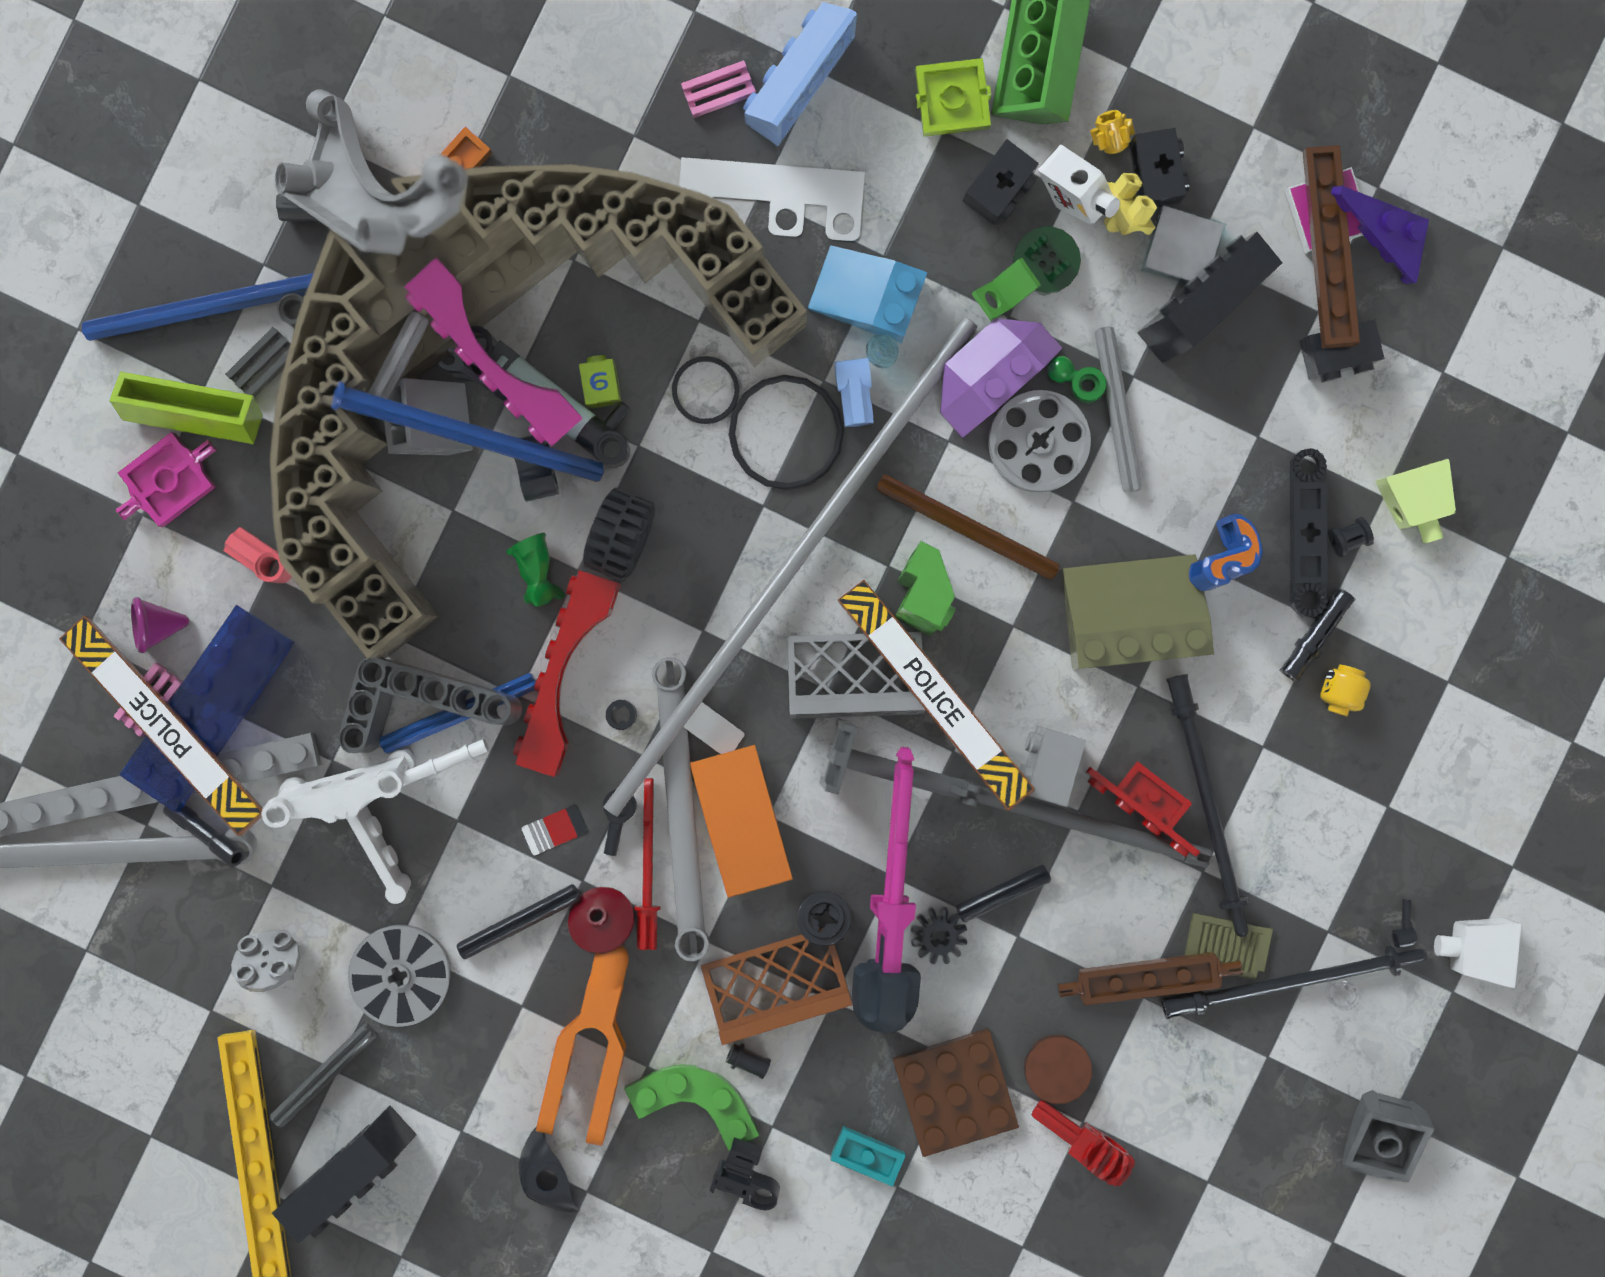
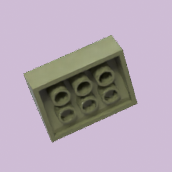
M1196 554L1062 568L1072 668L1082 669L1214 655L1211 619L1205 593L1197 589L1189 579L1190 566L1192 563L1197 562Z

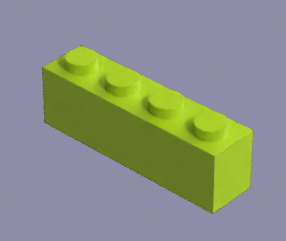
M122 371L119 372L109 402L122 421L254 444L263 418V414L253 395Z

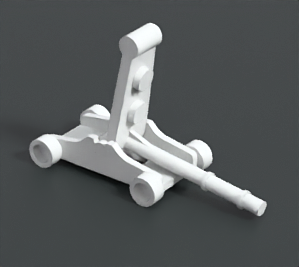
M482 739L470 745H463V748L436 759H429V762L414 767L416 760L413 752L406 748H400L393 751L385 762L306 782L297 776L290 777L280 786L277 798L269 800L264 806L261 813L262 819L266 825L272 828H281L289 820L313 817L328 823L336 822L337 819H347L386 887V899L392 904H398L404 901L411 886V880L408 875L401 873L397 865L398 858L392 846H387L382 836L381 825L377 818L371 815L367 805L379 797L393 798L400 793L403 786L433 774L437 775L440 771L464 761H471L474 757L488 752L489 748L486 741Z

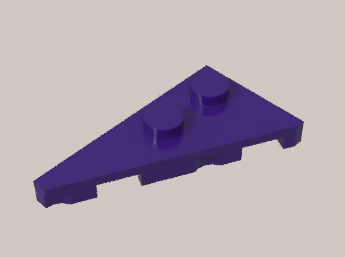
M1345 186L1332 187L1331 195L1335 197L1339 207L1344 212H1352L1360 222L1357 227L1373 247L1379 250L1380 256L1386 263L1393 262L1402 273L1400 280L1405 284L1417 283L1429 219Z

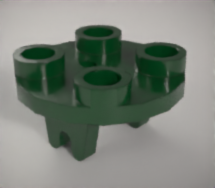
M1051 226L1035 228L1025 234L1016 246L1012 260L1014 263L1018 259L1023 258L1041 284L1034 292L1043 296L1058 293L1068 287L1078 275L1081 264L1080 250L1073 237L1064 230ZM1053 253L1055 258H1050L1049 254ZM1043 262L1045 267H1040L1039 263Z

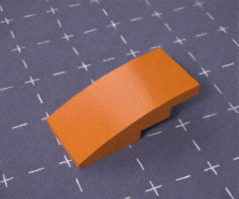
M752 745L691 762L690 766L727 897L731 898L793 880L756 746Z

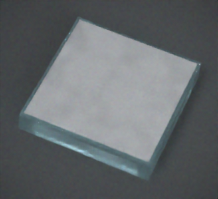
M1162 204L1154 224L1156 228L1151 234L1141 271L1183 284H1187L1196 276L1202 277L1206 273L1203 268L1217 256L1226 223Z

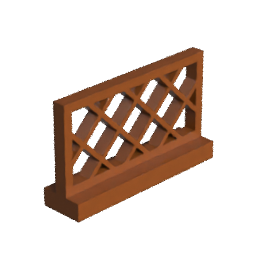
M801 934L700 965L719 1028L718 1033L721 1044L732 1043L852 1006V998L835 943L828 946L829 949L823 960L805 952L810 941ZM805 941L802 949L792 945ZM788 946L799 952L791 970L773 962L779 948ZM773 951L769 959L761 955ZM830 954L834 967L826 963ZM803 955L820 964L811 982L794 973ZM756 956L767 962L758 980L741 971L747 958ZM741 960L737 969L729 965ZM770 965L788 974L779 992L762 983ZM724 966L735 972L726 990L713 983L711 969ZM823 967L837 974L840 987L826 991L815 985ZM738 975L756 984L747 1002L730 993ZM791 976L809 985L802 999L794 1001L783 995ZM759 986L776 995L770 1009L762 1011L750 1004ZM812 988L821 992L808 997ZM716 990L723 994L720 1002L718 1000ZM728 996L744 1005V1008L737 1019L725 1022L721 1007ZM780 998L789 1002L776 1006ZM748 1008L757 1012L744 1016Z

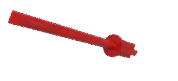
M645 778L642 905L634 906V910L637 911V949L639 950L657 949V911L661 910V906L652 905L653 778Z

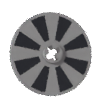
M391 925L370 934L355 950L348 971L349 988L354 1001L361 1011L378 1023L394 1027L417 1024L432 1015L444 1001L451 978L448 957L440 943L426 931L410 925ZM396 967H398L400 972L406 971L407 977L403 979V984H401L399 979L393 980L392 974L396 972Z

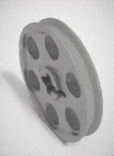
M1033 390L1012 398L1000 409L990 427L988 447L994 467L1008 483L1029 492H1047L1064 486L1079 474L1089 456L1091 434L1084 414L1070 399L1052 391ZM1044 400L1053 401L1057 406L1056 415L1052 418L1043 417L1039 412L1040 402ZM1016 408L1023 412L1025 416L1023 425L1020 427L1009 425L1006 415L1010 409ZM1073 423L1080 428L1081 436L1078 441L1070 442L1064 438L1063 428L1066 424ZM1052 427L1053 430L1046 436L1047 439L1044 442L1047 448L1044 449L1040 446L1026 456L1025 453L1032 447L1035 441L1032 435L1040 436ZM1003 441L1012 442L1016 447L1014 458L1009 460L1001 458L998 454V445ZM1058 456H1066L1071 460L1072 470L1070 473L1063 475L1055 470L1054 461ZM1030 464L1039 469L1040 478L1037 482H1025L1021 475L1024 466Z

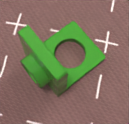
M1020 258L992 282L972 292V295L989 320L992 321L1012 310L1039 288L1041 284L1023 258ZM985 294H989L995 299L997 309L988 304Z

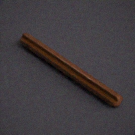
M888 475L881 477L876 488L878 492L1049 580L1054 579L1060 568L1059 563Z

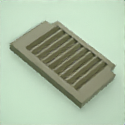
M1192 913L1184 955L1214 952L1220 963L1240 960L1243 975L1233 976L1256 980L1258 971L1265 972L1273 929L1247 923L1248 934L1245 937H1238L1234 931L1232 920Z

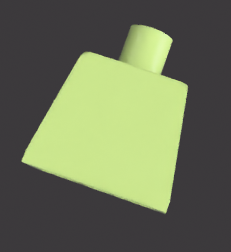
M1449 459L1376 480L1377 487L1400 529L1417 525L1423 544L1444 538L1438 519L1455 514L1456 511Z

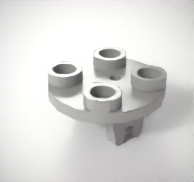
M265 931L254 936L247 935L238 942V950L235 952L231 967L232 975L240 987L250 992H266L278 988L288 980H294V972L298 968L301 957L299 946L288 931Z

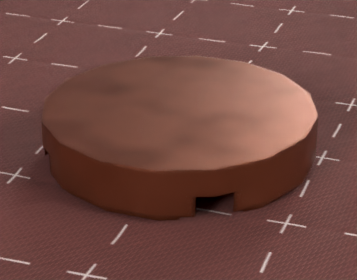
M1048 1035L1037 1040L1026 1056L1024 1076L1030 1089L1040 1099L1052 1104H1063L1079 1098L1088 1088L1092 1077V1063L1086 1050L1076 1040L1065 1035Z

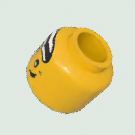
M1339 664L1338 669L1328 671L1320 693V698L1329 704L1328 711L1348 717L1349 711L1357 712L1364 708L1371 687L1370 681L1365 678L1366 672Z

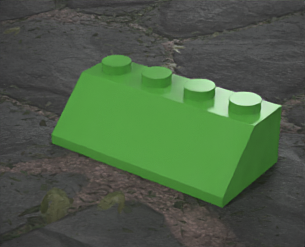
M1090 0L1011 1L992 115L1041 125L1069 122Z

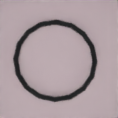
M780 375L763 379L743 393L732 411L728 435L733 456L748 476L766 487L790 490L811 485L830 470L840 454L844 429L839 408L825 389L807 378ZM784 381L803 384L820 394L833 411L837 428L834 451L824 467L808 479L791 483L767 480L751 470L739 453L735 436L738 414L748 398L764 386Z

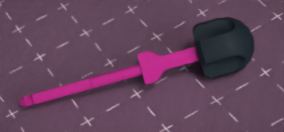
M901 747L896 754L898 760L894 770L884 895H871L870 909L878 918L875 959H869L867 963L858 964L853 972V1012L864 1026L884 1034L902 1030L913 1019L919 1004L921 982L920 972L911 964L902 963L904 930L915 919L916 904L909 902V897L904 895L914 769L912 768L914 757L911 749L908 747Z

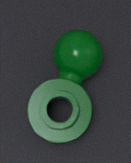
M1057 356L1048 364L1047 372L1049 377L1057 383L1070 382L1072 393L1077 400L1083 403H1093L1102 397L1106 389V378L1100 370L1094 367H1085L1077 371L1074 369L1073 362L1065 356ZM1091 382L1094 385V390L1091 392L1085 391L1082 388V383Z

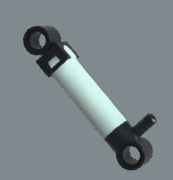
M471 326L476 339L485 338L487 340L485 351L504 370L534 385L557 389L576 409L583 419L566 433L569 438L609 468L623 466L630 457L629 443L615 429L630 411L629 406L624 402H619L606 420L602 421L503 341L497 342L496 338L486 328ZM617 441L620 443L621 451L619 455L614 458L605 457L604 447L608 442Z

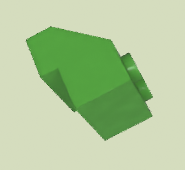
M920 541L911 553L897 583L909 589L895 618L931 636L937 629L942 631L944 626H947L956 609L951 606L955 595L940 551Z

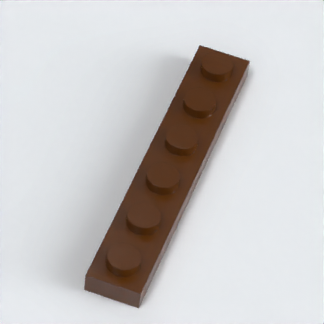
M1340 145L1306 147L1302 154L1322 348L1353 347L1360 343L1347 212H1344L1339 207L1335 197L1331 195L1332 187L1344 186Z

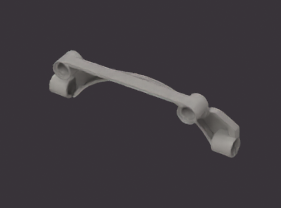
M323 89L310 93L306 100V109L312 118L319 121L316 138L309 160L307 159L303 165L283 162L278 164L275 173V187L279 194H282L361 251L399 255L402 252L406 234L423 238L459 212L467 184V173L460 164L439 153L432 155L423 163L421 169L422 177L407 191L398 195H392L376 181L365 161L359 144L352 111L348 104L341 98ZM331 101V109L329 113L323 115V106L327 102Z

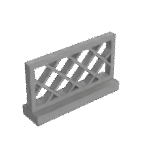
M907 632L922 650V632ZM864 634L787 636L790 719L921 715L926 710L911 692H903L893 683L898 678L897 674L889 680L876 668L884 659L881 655L872 664L859 652L866 642H870ZM849 642L860 643L856 647H853ZM815 643H826V645L821 649ZM833 643H843L851 651L839 665L825 653ZM794 644H809L818 653L804 666L795 657ZM854 655L869 667L857 681L843 669L845 664ZM821 656L835 668L823 682L809 670ZM795 664L802 669L796 676ZM871 671L876 673L886 683L878 693H869L860 685ZM838 672L853 684L845 694H835L826 686ZM805 673L819 685L811 695L796 696V682ZM889 687H891L895 691L891 693H884ZM855 688H857L861 692V694L851 693ZM823 689V690L826 691L829 695H817V694Z

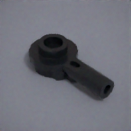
M616 789L610 791L603 802V810L610 821L604 848V854L609 856H617L623 823L629 820L637 809V801L633 795L617 817L607 811L604 805Z

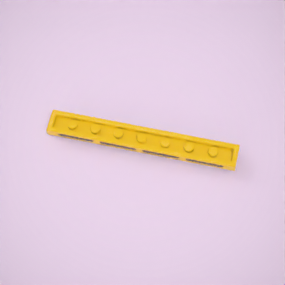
M255 1030L222 1034L217 1038L252 1276L292 1277L285 1229L272 1214L281 1202Z

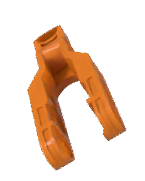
M623 945L608 953L595 954L581 1013L562 1029L557 1037L538 1117L537 1132L553 1135L556 1116L563 1096H561L570 1069L578 1032L586 1028H595L606 1036L609 1043L586 1143L603 1146L627 1046L616 1021L629 964V953Z

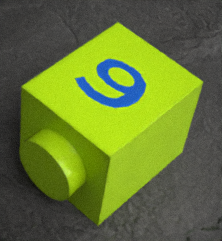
M606 355L588 357L586 359L587 363L579 364L585 404L589 409L617 405L619 402H622L616 363L613 359H607Z

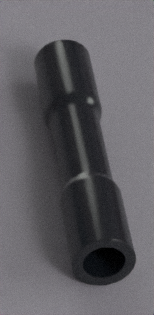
M178 798L171 799L166 803L163 813L183 830L189 831L208 846L209 850L227 865L235 867L243 861L245 851L227 836L220 834L208 825Z

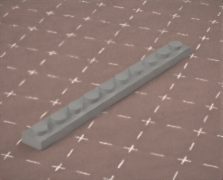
M314 733L215 754L240 783L321 765ZM171 764L0 803V837L196 794L198 792Z

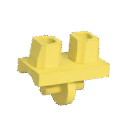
M1123 173L1115 183L1107 182L1113 196L1120 200V207L1116 214L1110 218L1106 217L1104 220L1107 230L1112 233L1120 231L1122 235L1135 231H1142L1145 235H1150L1156 228L1150 218L1156 211L1157 206L1148 196H1136L1137 191L1143 184L1138 175Z

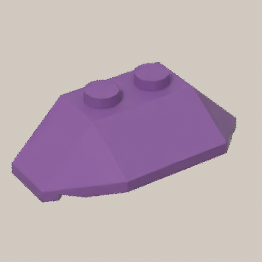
M995 318L944 364L940 414L963 438L1043 369L1062 347L1041 323Z

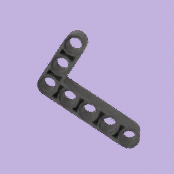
M365 658L359 663L340 727L338 741L341 748L348 753H370L376 750L380 744L379 738L383 735L393 695L496 725H510L519 720L522 714V705L518 698L511 694L391 659ZM379 665L382 675L377 681L374 676V670ZM408 674L413 679V684L409 690H407L404 684ZM439 683L444 688V694L440 699L435 694V688ZM470 692L475 696V704L471 709L466 704V697ZM368 698H370L373 703L372 710L370 713H368L365 708V703ZM501 701H504L507 706V712L503 718H500L497 713V706ZM358 731L363 733V742L360 746L356 741Z

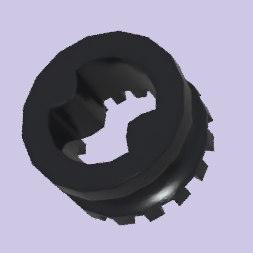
M627 700L614 701L606 710L607 723L616 730H625L631 727L637 718L635 706ZM623 706H626L630 711L629 721L616 723L613 720L612 711L614 708L621 709Z

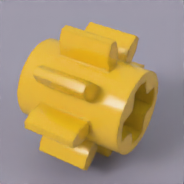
M1110 110L1099 115L1095 122L1096 128L1090 130L1093 144L1098 145L1099 150H1104L1108 154H1115L1125 150L1129 142H1131L1129 136L1135 134L1132 118L1127 119L1126 114H1121L1118 110Z

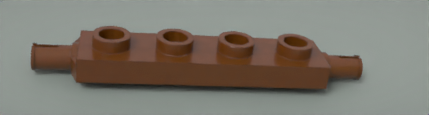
M1209 952L1079 969L1076 982L1058 983L1057 985L1060 998L1080 995L1084 1005L1219 989L1221 988L1223 977L1243 975V970L1241 969L1242 964L1240 960L1220 963L1216 954Z

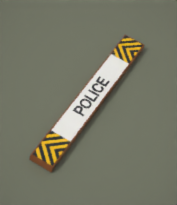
M865 580L838 599V603L1007 812L1035 791V788Z
M84 615L59 638L237 836H243L262 818L263 807L90 617Z

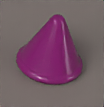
M140 597L132 599V631L135 646L139 653H146L151 647L189 625V617L184 614L144 601Z

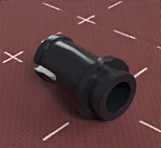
M740 1043V1045L733 1044L726 1058V1063L731 1064L730 1068L734 1070L737 1067L763 1079L769 1069L771 1059L744 1048L745 1044Z

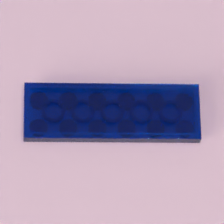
M236 605L168 704L207 747L218 756L295 642L241 606ZM147 736L119 774L173 812H180L195 790Z

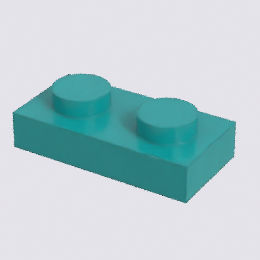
M843 1126L830 1155V1161L893 1187L906 1154L900 1149Z

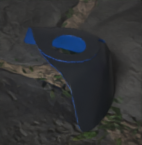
M535 1127L526 1140L519 1160V1178L527 1198L554 1210L569 1213L579 1212L580 1209L574 1205L564 1168L549 1147L545 1133L537 1132ZM542 1170H551L557 1175L558 1183L553 1190L543 1191L538 1187L536 1178Z

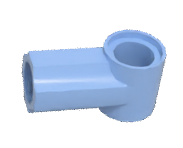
M861 358L834 362L837 390L841 393L844 426L860 427L873 424L872 401L869 388H872L869 359Z

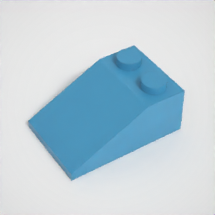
M830 245L808 310L902 344L928 272L894 260Z

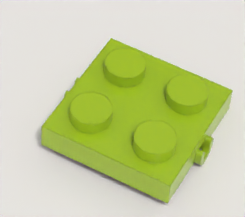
M983 58L916 66L915 74L918 94L915 95V98L917 99V109L920 108L923 137L990 129L991 120L988 100H991L990 85L986 86Z

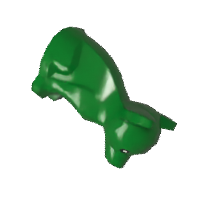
M545 532L528 537L506 550L507 555H511L516 559L520 576L528 585L524 594L525 603H531L535 607L547 605L553 598L558 600L565 598L561 588L547 581L549 551L545 540Z

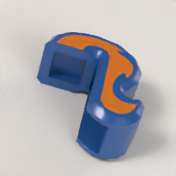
M1231 514L1217 521L1216 526L1227 551L1205 557L1204 560L1191 564L1189 579L1197 589L1201 591L1214 590L1229 584L1231 579H1237L1253 572L1260 565L1263 556L1261 537L1254 524L1242 514Z

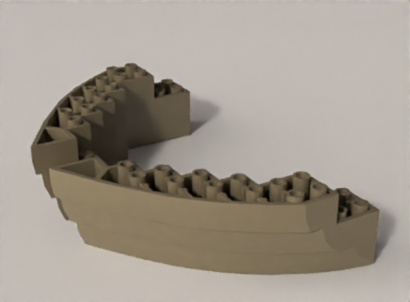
M571 164L491 166L465 169L467 184L459 212L423 238L406 234L405 245L399 255L373 252L365 258L351 242L330 229L298 314L276 397L270 454L273 522L280 563L312 603L324 604L367 659L389 657L440 617L357 513L359 509L382 492V489L363 467V464L387 446L386 440L368 419L369 416L340 407L337 410L332 409L334 392L340 381L344 382V387L365 393L369 392L408 315L411 312L419 313L404 297L409 293L404 286L437 257L461 283L463 305L470 327H483L577 252L598 278L623 258L628 261L644 283H647L672 263L755 368L807 326V310L766 260L763 254V246L730 205L700 192L632 172ZM422 176L392 178L390 181L400 193H403L416 184ZM425 309L420 314L425 316L429 323L400 379L419 378L438 363L439 360H442L449 354L448 348L455 349L458 347L457 343L450 336L443 339L430 325V322L434 319Z

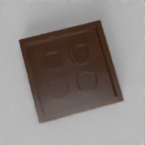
M989 1028L893 1057L922 1157L1019 1128Z

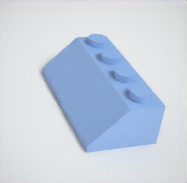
M822 2L817 11L812 9L807 14L801 25L804 28L797 39L792 37L784 47L782 52L784 58L778 66L773 64L768 69L763 78V83L765 84L758 94L753 92L747 99L743 110H745V124L779 146L855 38L857 13L855 11Z

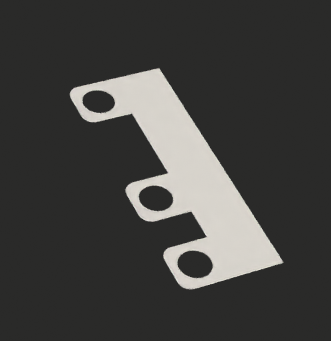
M681 157L680 187L700 192L711 198L722 197L770 201L768 229L773 235L799 236L803 231L805 204L827 206L825 232L829 239L855 241L860 236L865 172ZM782 209H791L797 216V223L790 230H783L776 224V215ZM847 213L853 218L854 228L850 233L842 235L834 230L833 220L836 215Z

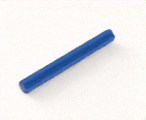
M529 673L493 689L519 698L535 691L536 679L532 673ZM475 696L466 700V704L470 709L475 704ZM501 701L498 706L505 704V702ZM442 710L380 737L379 742L382 750L388 754L470 718Z

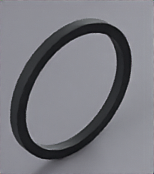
M700 356L687 361L679 368L673 379L672 396L677 409L687 419L700 424H712L726 418L735 408L739 398V383L736 374L727 363L715 357ZM699 362H712L722 366L730 374L734 383V397L730 406L722 414L713 418L703 419L689 414L678 400L677 385L681 375L688 367Z

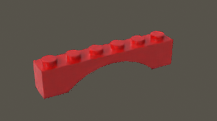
M580 570L577 576H571L566 590V594L570 595L567 608L562 607L556 620L555 626L559 627L560 630L556 641L551 639L545 654V659H548L549 663L546 672L541 671L538 675L534 690L539 693L535 705L529 704L524 717V723H527L528 727L525 736H519L514 747L513 755L518 756L515 765L552 777L559 775L569 745L560 711V689L564 671L572 653L581 640L596 625L611 616L621 587L620 583Z

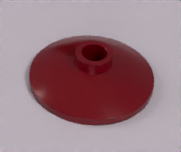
M597 887L586 891L581 895L579 902L573 904L568 916V929L573 941L581 949L594 954H604L619 948L628 939L634 926L635 916L632 904L622 892L614 888ZM597 912H603L602 919L598 922H593V916Z

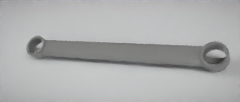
M671 657L659 660L652 670V678L657 685L660 729L685 697L684 682L687 675L686 668L680 660ZM663 662L666 663L667 687L662 685L657 678V670ZM673 662L677 663L681 671V678L676 686L674 684ZM683 727L663 754L678 928L675 948L678 955L684 960L697 961L705 956L708 951L709 937L704 927L688 730ZM686 932H689L690 955L685 953L680 947V940ZM696 932L704 940V948L699 954H697Z
M232 829L228 830L225 836L234 843L244 842L248 846L249 851L245 852V857L239 865L247 863L251 860L257 847L255 835L248 830L243 836H237ZM195 836L0 844V868L220 859Z

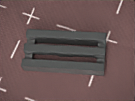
M272 327L225 375L244 394L253 395L255 398L284 369L291 343L276 328ZM277 339L278 341L240 378L239 376ZM285 347L287 351L249 387L247 383Z

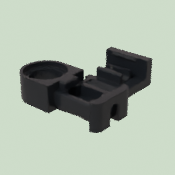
M734 1137L726 1161L721 1160L717 1166L710 1191L714 1193L715 1189L732 1193L743 1198L742 1204L766 1211L773 1209L777 1205L780 1185L774 1178L752 1170V1166H757L760 1161L763 1147ZM765 1189L772 1194V1196H760L756 1193V1190Z

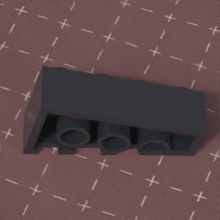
M1258 232L1247 238L1240 235L1225 248L1228 251L1227 254L1223 257L1219 255L1203 268L1206 273L1202 277L1196 276L1181 289L1182 293L1177 298L1174 297L1159 309L1160 313L1137 332L1162 363L1194 348L1283 263Z
M389 1105L370 1125L368 1124L345 1147L341 1148L329 1159L321 1169L319 1168L272 1212L273 1216L298 1243L309 1234L313 1238L317 1237L330 1224L327 1219L331 1215L336 1219L339 1218L352 1205L349 1200L353 1196L361 1199L374 1187L375 1184L372 1180L375 1177L379 1176L383 1180L398 1166L394 1160L417 1134Z

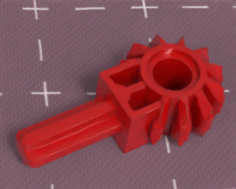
M1041 1100L1037 1103L1032 1111V1117L1070 1144L1068 1148L1069 1155L1109 1185L1120 1187L1124 1181H1127L1135 1166V1161L1126 1149L1086 1122L1081 1128L1045 1101Z

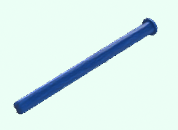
M314 273L87 320L82 323V333L87 340L93 341L280 301L283 296L288 294H298L302 297L306 295Z
M341 381L334 392L332 400L333 410H337L340 407L594 482H599L604 474V466L601 462L344 387V382Z

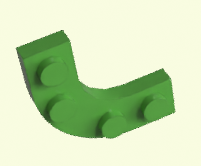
M690 1064L672 1065L654 1071L625 1085L624 1090L638 1119L667 1105L683 1101L696 1103L708 1111L714 1119L728 1150L731 1149L734 1137L748 1142L759 1136V1130L741 1094L726 1078L717 1072L715 1074Z

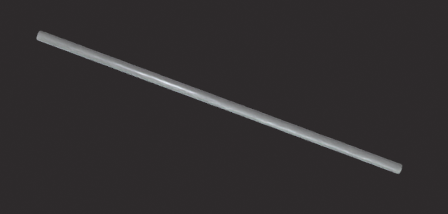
M964 317L609 798L604 805L607 811L617 817L941 378L944 373V364L963 348L977 329V325L972 320Z

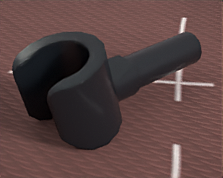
M1402 899V929L1392 931L1395 947L1401 948L1413 946L1417 941V935L1411 922V900Z

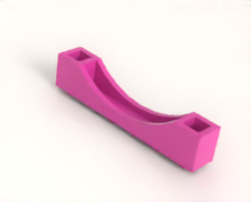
M437 257L404 286L409 292L404 296L419 313L425 309L434 320L430 322V325L443 339L450 336L457 343L458 347L454 351L468 366L474 362L482 370L483 373L479 378L492 392L499 389L506 396L507 400L503 404L516 418L523 415L531 423L527 429L540 444L546 440L553 446L583 419L557 389L540 387L523 381L504 370L487 354L477 341L468 323L463 305L461 283Z

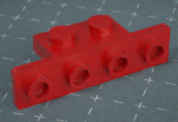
M1138 761L1117 787L1093 768L1089 767L1085 773L1090 776L1087 782L1102 794L1108 790L1118 797L1114 803L1129 815L1136 811L1144 817L1145 820L1142 822V825L1156 836L1163 832L1170 837L1172 842L1169 846L1185 858L1189 853L1195 857L1199 855L1201 851L1172 830L1192 804L1179 792Z

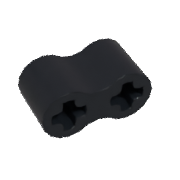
M533 435L520 438L540 444ZM546 440L542 444H540L550 447L549 443ZM515 459L521 491L526 502L559 495V485L555 470Z

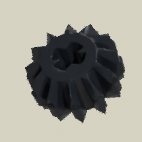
M943 906L941 908L939 916H936L933 907H929L928 913L930 918L926 919L920 913L916 916L922 927L912 925L910 928L912 933L920 935L913 938L911 944L913 947L922 946L917 953L920 958H924L930 953L929 961L931 964H936L938 955H941L943 962L948 964L950 963L949 952H952L956 957L961 956V952L956 947V944L967 945V939L959 936L967 931V927L965 924L956 925L960 919V915L957 912L947 919V907ZM935 929L939 932L944 929L947 930L943 932L946 937L945 940L936 939L933 942L932 932Z

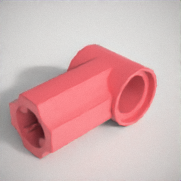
M239 527L235 532L231 533L226 540L223 551L255 572V575L260 580L283 584L292 578L280 563L278 551L243 527ZM276 559L279 562V571L276 575L272 576L269 566Z

